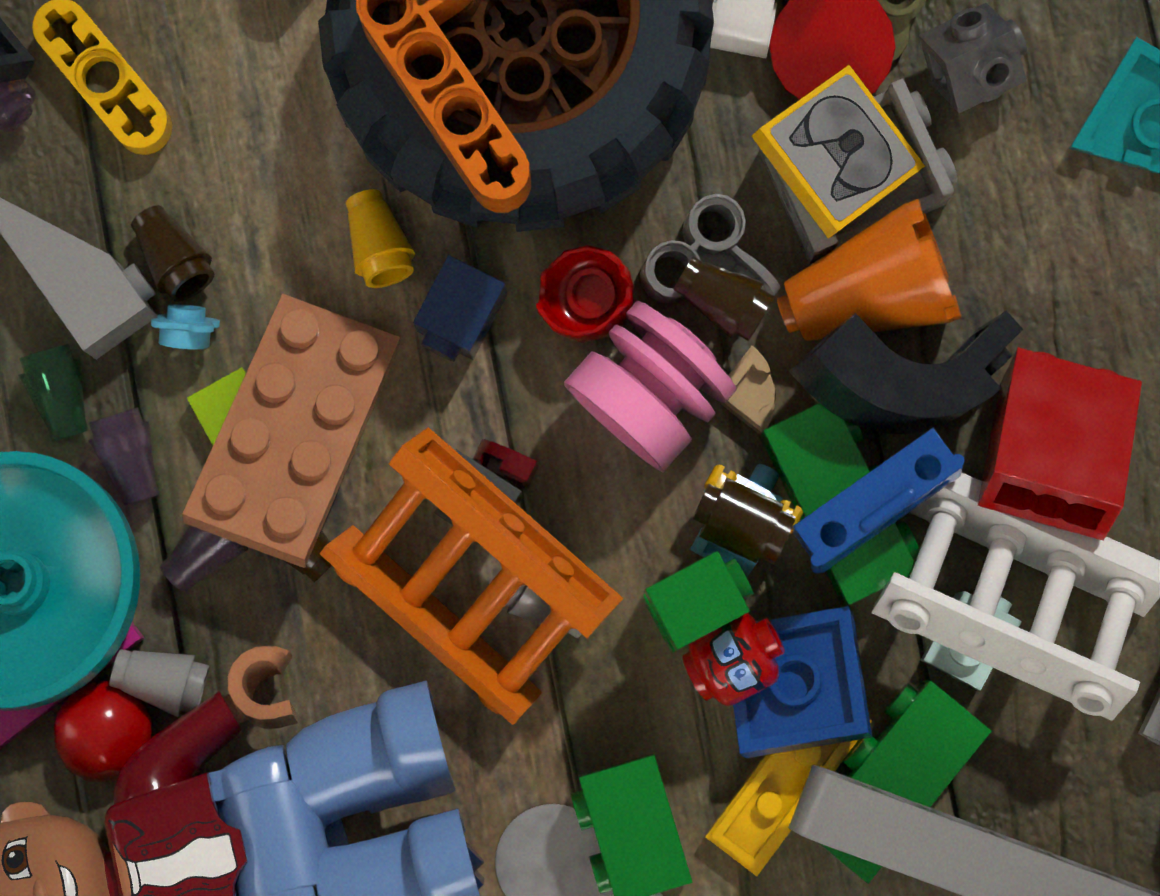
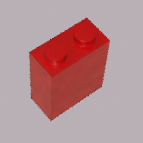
M1017 347L1000 383L1001 389L998 394L977 506L1104 541L1124 506L1142 381L1118 375L1116 372L1108 369H1096L1056 358L1054 355L1046 352H1034Z

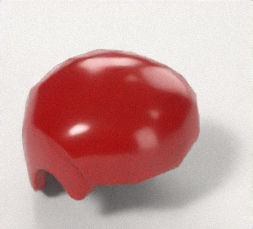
M591 245L565 250L540 274L539 301L536 303V309L550 328L560 336L581 343L606 339L609 337V331L615 325L622 327L627 319L626 312L633 305L634 284L631 272L622 260L609 250Z
M110 681L91 682L74 692L64 701L59 709L53 727L55 749L66 769L87 782L117 781L121 768L131 755L151 739L153 718L144 701L121 691L119 688L109 686Z

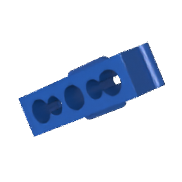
M932 428L793 526L794 535L811 557L812 571L814 573H824L959 478L964 465V457L960 454L953 455L935 429Z

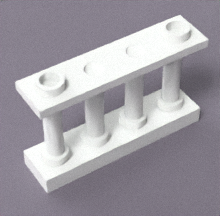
M962 472L959 478L910 511L911 514L923 518L930 523L911 575L907 578L894 572L875 602L871 613L888 620L900 631L924 636L1069 701L1083 713L1102 716L1113 721L1135 696L1139 688V681L1119 673L1115 669L1132 614L1136 613L1144 617L1160 598V560L1109 537H1105L1103 541L977 506L982 481ZM954 533L989 549L970 605L934 590ZM1013 559L1048 575L1030 632L994 617ZM1073 586L1108 602L1091 659L1054 644Z

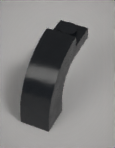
M1004 311L978 328L944 363L922 364L905 359L893 352L854 313L831 330L789 372L821 405L852 424L888 434L921 433L950 423L982 404L1001 389L991 376L1012 357L1006 346L1023 328L1007 311Z

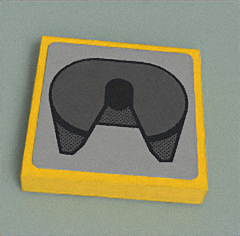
M850 65L763 125L751 136L828 239L925 167L924 163Z

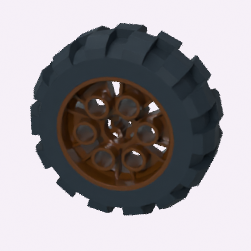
M327 0L325 15L318 20L323 69L329 79L337 102L336 106L346 128H349L364 151L367 161L400 193L408 190L431 204L433 213L476 228L479 227L482 221L515 224L517 232L564 227L563 218L592 208H596L600 213H603L641 189V180L661 160L669 161L693 123L694 111L702 88L706 86L710 64L711 36L714 26L712 1L610 0L616 17H595L587 11L579 9L606 0H472L464 10L439 25L440 29H452L445 36L454 50L467 48L481 53V62L469 72L481 89L486 82L489 83V87L497 89L494 108L525 152L529 161L531 191L527 200L519 208L508 213H496L488 210L476 200L368 41L356 10V0ZM386 1L374 10L372 19L382 25H391L398 22L404 16L407 8L399 2ZM538 4L542 6L547 17H540L536 10ZM486 17H487L488 25H489V26H485ZM502 17L509 25L513 24L519 31L528 26L531 47H528L526 43L522 44L517 38L507 41L506 27ZM579 30L589 34L594 40V44L585 53L571 54L561 48L559 45L560 39L571 31ZM422 55L411 63L408 73L417 79L428 80L441 72L444 62L433 55ZM522 70L531 75H540L543 78L541 87L529 95H520L513 92L507 84L516 72ZM561 70L590 94L572 109L555 82L560 77ZM459 109L447 118L445 127L456 135H467L479 126L481 119L468 114L470 109ZM488 147L481 156L487 164L490 178L489 184L497 181L505 189L513 184L511 175L513 169L507 172L500 170L491 157L490 147Z

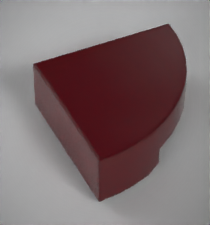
M486 439L481 440L472 460L494 474L523 488L525 486L529 487L538 469L536 460Z

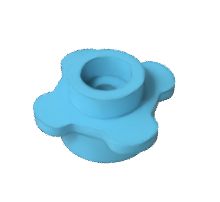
M172 304L167 306V314H158L157 318L151 319V326L159 328L158 343L160 345L179 349H207L210 347V334L214 332V328L220 326V320L205 317L206 308Z

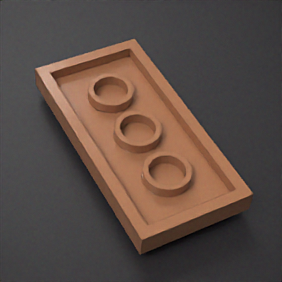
M282 294L182 513L183 523L305 568L400 348V337Z

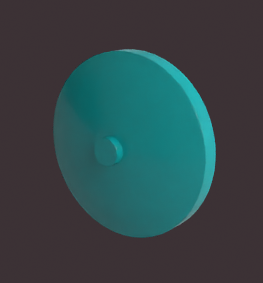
M10 451L0 452V711H19L44 706L67 697L92 680L109 663L124 641L135 615L140 591V562L135 537L129 522L112 496L100 484L82 471L53 457L31 452Z

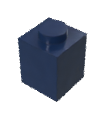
M448 255L413 321L417 332L424 335L421 345L455 362L459 353L474 360L508 294L506 284Z

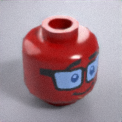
M746 613L688 644L689 652L682 655V660L694 687L705 701L714 698L722 705L731 706L777 682L779 669L776 657L784 654L785 650L775 628L767 618L756 622L749 613Z

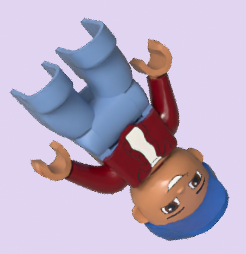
M277 646L254 647L242 653L232 664L228 674L229 694L223 696L218 691L158 732L131 755L119 772L113 792L114 805L110 806L105 814V827L110 847L109 852L100 836L87 825L69 817L50 815L44 806L37 803L19 802L9 805L2 812L0 822V896H480L465 840L464 832L466 830L459 809L418 819L407 830L349 844L341 819L366 810L372 814L455 792L454 781L446 761L434 715L436 707L427 680L385 691L378 697L375 703L328 716L305 727L286 744V748L284 745L257 750L230 763L222 770L211 773L207 772L193 777L215 754L243 731L240 726L243 722L248 720L252 725L264 729L282 728L298 723L295 708L290 700L271 705H261L253 701L254 691L261 681L274 675L282 674L293 657L289 650Z

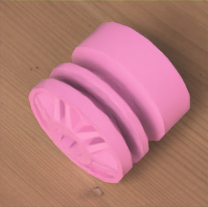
M636 301L626 312V317L643 338L640 339L625 328L615 325L609 331V336L619 352L625 357L620 364L617 365L609 358L591 351L564 381V386L617 439L645 462L664 473L692 440L683 424L676 417L681 409L708 423L716 412L698 390L701 389L717 401L726 403L736 392L737 388L731 378L719 366L715 355L690 330L678 321L663 316L647 304Z

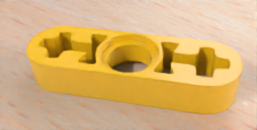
M51 0L42 5L36 12L32 24L34 37L42 49L127 150L139 155H149L161 150L171 137L172 121L169 113L80 5L71 0ZM62 18L69 24L77 19L72 25V30L87 49L77 56L64 39L60 37L53 39L56 31L52 24L56 20ZM95 41L99 42L98 45L92 46ZM74 61L71 67L67 65L69 62ZM101 61L116 64L119 68V80L113 89L105 93H96L88 89L86 75L94 64ZM134 87L138 88L137 92L130 94ZM127 97L143 116L147 117L153 112L156 113L150 120L154 131L149 136L144 137L138 131L130 136L127 135L132 130L133 124L118 106ZM114 107L110 114L106 113L107 109Z

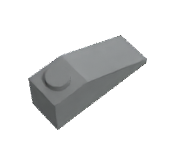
M0 198V234L84 352L97 360L151 322V319L157 317V314L147 301L156 293L134 263L124 269L120 263L106 252Z

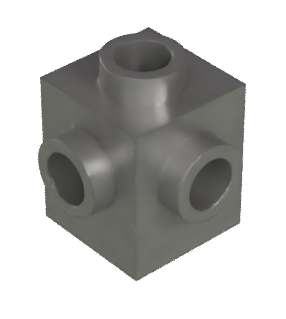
M987 3L976 8L962 10L955 14L951 20L919 35L932 85L958 113L982 102L997 99L1005 91L1027 81L1021 56L1027 53V46L1020 28L1012 19L1005 21Z

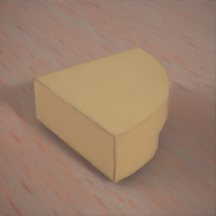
M751 346L728 375L737 388L736 392L726 403L717 402L761 435L773 417L776 393L774 380L767 361L755 347Z

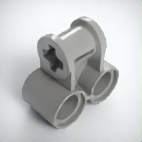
M721 194L708 195L696 202L683 223L682 234L684 242L671 240L660 243L652 249L641 266L640 272L642 288L646 294L658 303L664 304L677 303L684 299V296L674 291L673 288H667L660 284L655 276V262L665 257L676 258L682 262L685 268L691 258L695 257L702 262H708L764 283L761 289L773 296L778 293L781 286L762 264L736 245L745 230L746 220L744 212L737 201ZM709 211L722 215L728 222V238L720 242H713L704 238L698 229V216Z

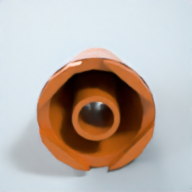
M919 198L899 206L784 282L786 295L777 298L778 307L788 332L793 333L800 330L805 341L823 339L831 330L854 313L873 332L945 324L962 318L956 296L952 295L948 285L949 275L927 216L923 213Z

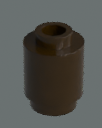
M726 477L721 488L708 484L695 511L693 520L703 524L699 534L700 538L754 563H757L759 558L774 564L789 537L796 516L783 511V503Z

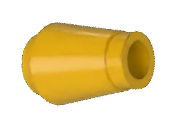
M369 189L350 196L345 204L348 210L355 273L358 276H362L366 286L370 288L391 286L408 278L414 271L411 260L414 258L415 252L388 204L384 201L381 191Z

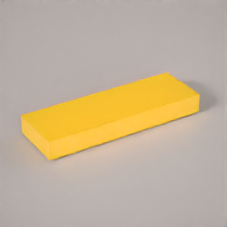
M858 740L764 755L710 827L705 837L755 876H758L791 831L788 827L812 765L835 772Z

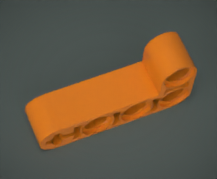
M356 0V10L368 41L476 200L484 208L496 213H508L519 208L527 200L531 191L530 165L526 154L439 28V25L464 10L472 0ZM386 1H396L407 8L404 16L398 22L391 25H382L372 19L374 10ZM422 55H433L444 62L441 72L428 80L417 79L408 73L411 63ZM470 109L478 113L482 119L479 126L472 133L456 135L445 127L447 118L456 110ZM488 147H490L491 157L500 170L507 172L513 169L511 171L513 184L505 189L497 181L489 184L490 178L487 164L481 156Z

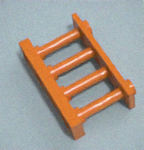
M428 427L402 445L388 463L402 476L404 483L365 534L352 525L329 542L319 554L334 567L335 572L344 582L362 591L475 691L487 709L502 715L508 722L514 725L543 693L528 680L529 677L571 628L576 629L588 639L624 598ZM429 499L451 519L453 526L415 574L410 576L383 551L422 501ZM473 542H478L500 562L502 569L463 617L459 619L435 598L432 592ZM522 585H526L550 606L551 612L508 662L486 643L480 635Z

